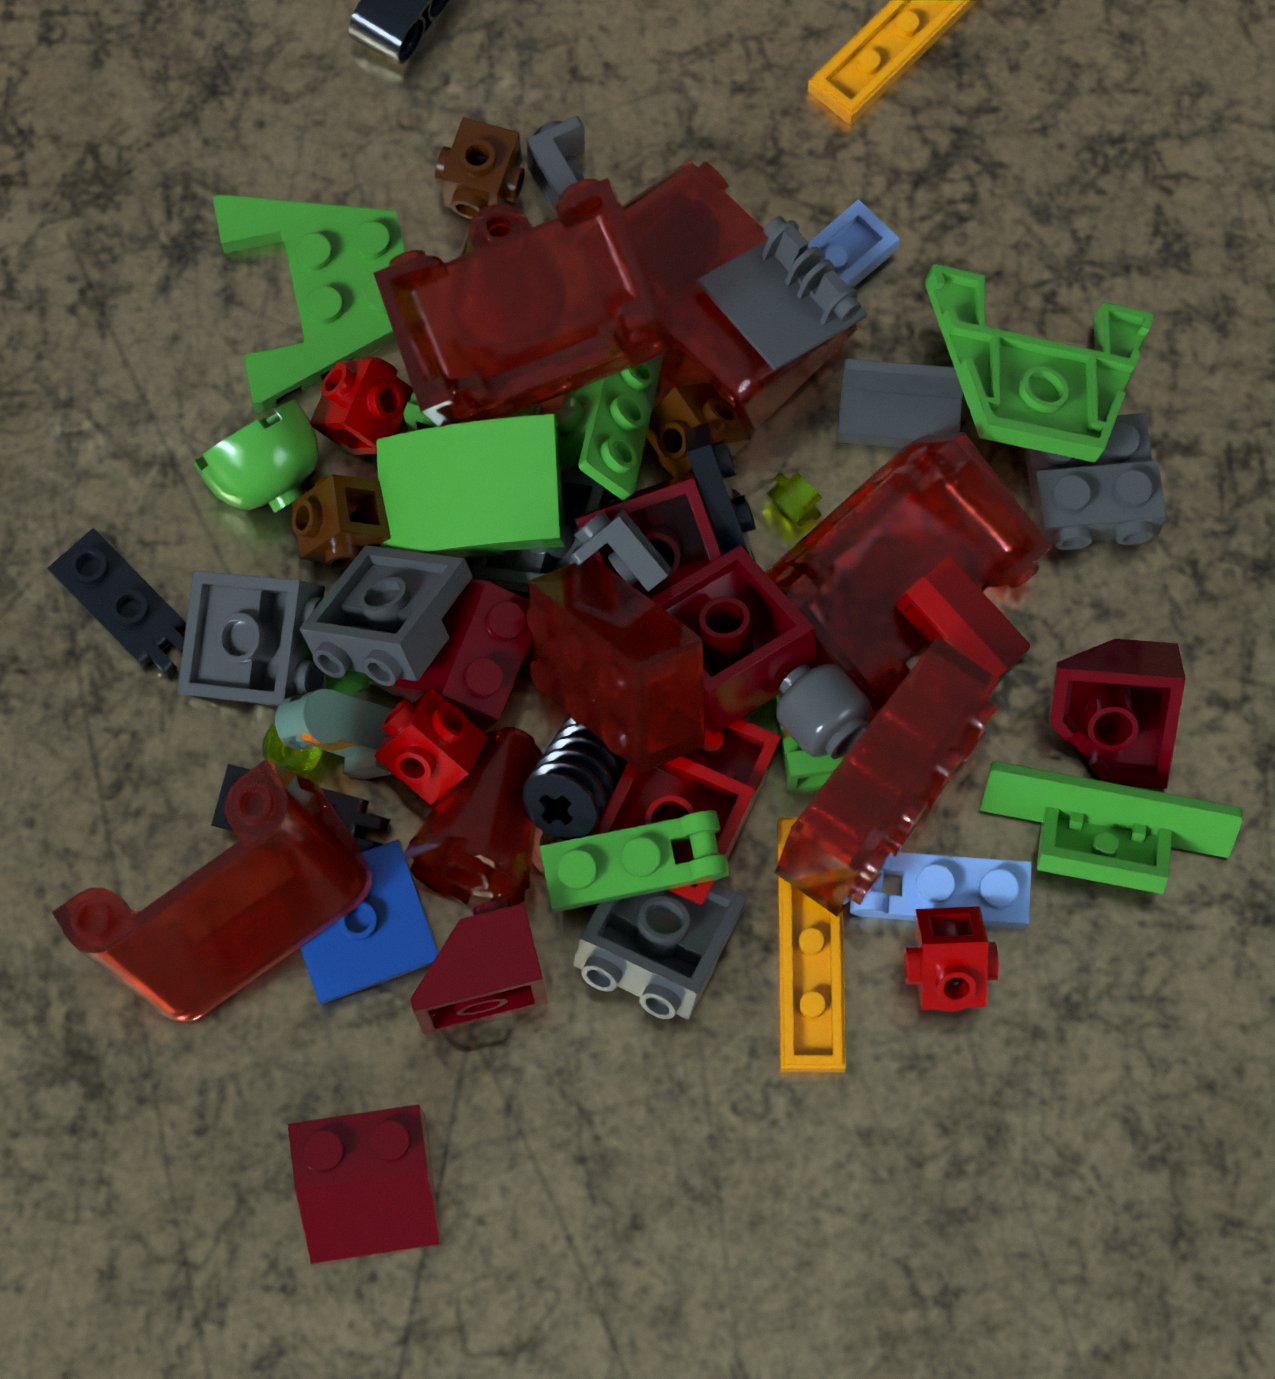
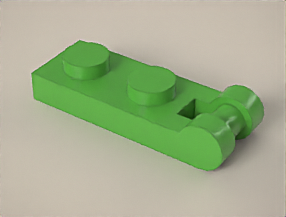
M701 811L677 819L539 846L552 912L709 882L729 876L730 871L727 857L725 854H719L715 836L716 833L721 831L717 811ZM690 840L694 860L675 865L671 843Z

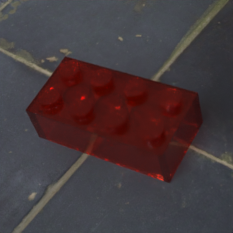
M936 637L792 825L775 873L836 917L839 916L850 899L861 905L882 875L880 871L890 855L895 858L898 856L917 828L915 824L926 808L932 810L951 783L952 779L950 776L959 763L966 764L986 735L984 731L999 709L990 701L1001 680Z

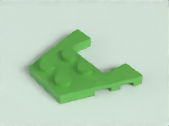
M222 194L212 196L224 253L279 242H285L304 342L243 355L252 404L256 413L264 412L276 406V399L300 386L305 390L320 382L322 374L333 369L337 362L350 359L360 360L421 326L396 210Z
M933 264L925 277V287L979 438L1096 462L1106 448L1126 394L1124 390L1130 374L1135 369L1142 352L1140 348L1144 337L1151 328L1153 313L1102 302L1093 315L1094 350L987 327L985 325V275Z

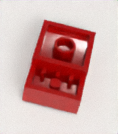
M666 686L643 738L639 737L594 835L677 819L696 812L715 810L717 811L721 831L715 834L719 854H725L728 859L778 755L782 737L741 718L713 735L677 691ZM690 840L671 843L675 865L694 860ZM716 880L669 889L667 891L703 906Z

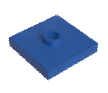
M399 839L278 883L319 1004L328 1003L429 966L439 953Z

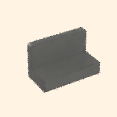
M846 359L840 391L837 443L957 452L960 438L963 391L955 368Z

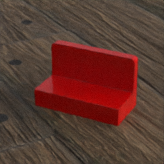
M952 558L944 559L925 577L922 576L894 604L900 613L976 696L989 687L1030 649L1029 642Z

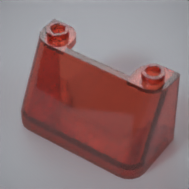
M686 161L593 225L576 242V246L590 272L610 292L616 289L618 295L625 302L630 301L706 374L709 382L713 384L715 389L721 390L736 404L733 408L737 414L756 431L857 331L856 324L852 325L774 371L697 283L698 278L768 240L763 233L764 228L725 193L729 185L714 167L706 161L699 167L690 161Z
M608 178L601 181L585 179L568 186L563 191L564 198L555 206L558 217L446 263L436 256L426 255L423 250L407 251L391 259L389 267L374 273L420 411L436 425L445 426L506 418L657 358L671 350L675 345V338L615 188Z
M965 432L937 434L920 437L897 452L765 573L815 628L817 664L833 663L842 668L869 698L871 711H877L878 709L882 711L896 704L907 693L909 687L906 681L911 675V670L906 665V662L928 643L894 606L906 590L922 576L925 577L946 558H952L982 592L987 587H999L1005 584L1011 589L1016 588L1027 582L1037 573L1040 568L1037 561L1052 546Z
M265 759L240 777L230 787L225 799V814L229 825L239 841L141 911L130 909L126 901L118 893L105 888H89L78 893L52 912L67 939L77 950L158 1014L169 1019L193 1021L204 1016L359 906L367 897L372 886V872L366 858L319 784L268 759Z

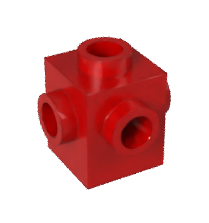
M366 356L362 360L340 361L336 363L335 367L330 370L323 380L321 386L322 396L310 422L315 430L352 455L377 454L376 439L399 434L405 426L406 422L403 413L414 388L397 377L398 371L392 364L378 357Z
M431 688L413 704L407 699L402 700L387 715L380 727L387 734L374 757L387 767L396 778L402 780L428 804L432 805L470 774L488 736L466 718L458 707L450 704L436 690Z
M980 906L915 909V945L904 946V974L906 985L917 984L922 1010L939 1009L955 1012L964 1008L987 1007V981L998 980L999 961L996 942L988 941Z

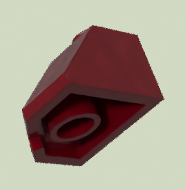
M1115 638L1057 662L1049 724L1065 741L1069 739L1088 760L1090 769L1101 781L1126 786L1167 789L1186 680L1178 643Z

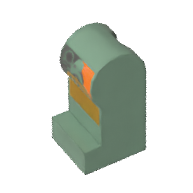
M323 688L305 695L291 696L284 699L278 706L275 714V728L279 738L288 747L294 750L318 748L345 757L343 774L361 780L392 774L374 755L387 734L380 728L381 724L393 709L332 689Z

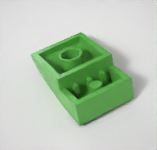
M554 414L465 422L376 439L378 481H380L391 539L381 543L382 548L466 558L506 555V550L565 547L559 424Z

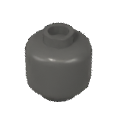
M833 663L822 664L811 668L808 664H803L788 674L779 687L783 695L776 709L777 720L803 751L812 757L819 758L829 755L833 759L841 758L857 747L871 729V724L867 721L871 714L869 698L842 668Z

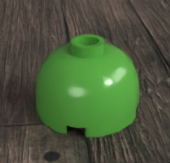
M293 399L275 408L277 413L267 420L266 418L256 419L202 454L203 457L192 462L205 484L218 499L234 508L245 510L255 509L269 503L274 513L305 494L300 483L305 481L315 470L319 451L315 431L297 399Z

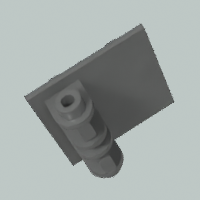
M782 216L774 218L765 227L763 233L768 240L697 280L698 285L774 371L867 316L861 304L856 300L858 291L853 286L848 287L834 271V265L830 260L820 261L823 253L818 247L808 248L809 242L798 231L799 226L794 220L786 221Z

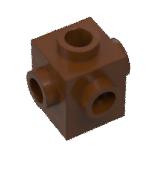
M463 117L452 148L444 146L436 164L435 180L441 182L444 205L451 207L455 213L468 219L479 220L487 217L501 221L507 202L516 203L524 182L525 169L520 167L522 163L520 133Z
M711 382L676 386L652 410L646 437L658 453V460L662 467L673 475L674 478L693 472L686 453L684 430L708 422L714 442L726 440L734 465L736 460L733 456L750 441V438L738 422L737 412L728 401L720 396Z
M332 474L329 477L318 480L315 483V487L292 502V526L297 535L299 557L302 560L325 562L326 567L330 569H347L365 545L380 547L381 543L391 539L380 481Z

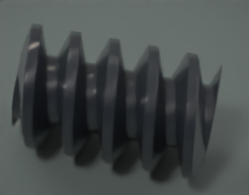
M592 711L576 713L567 718L528 777L523 788L522 800L524 807L534 825L547 835L561 840L581 838L589 834L597 822V818L612 796L628 762V755L624 746L625 736L618 722L607 715Z

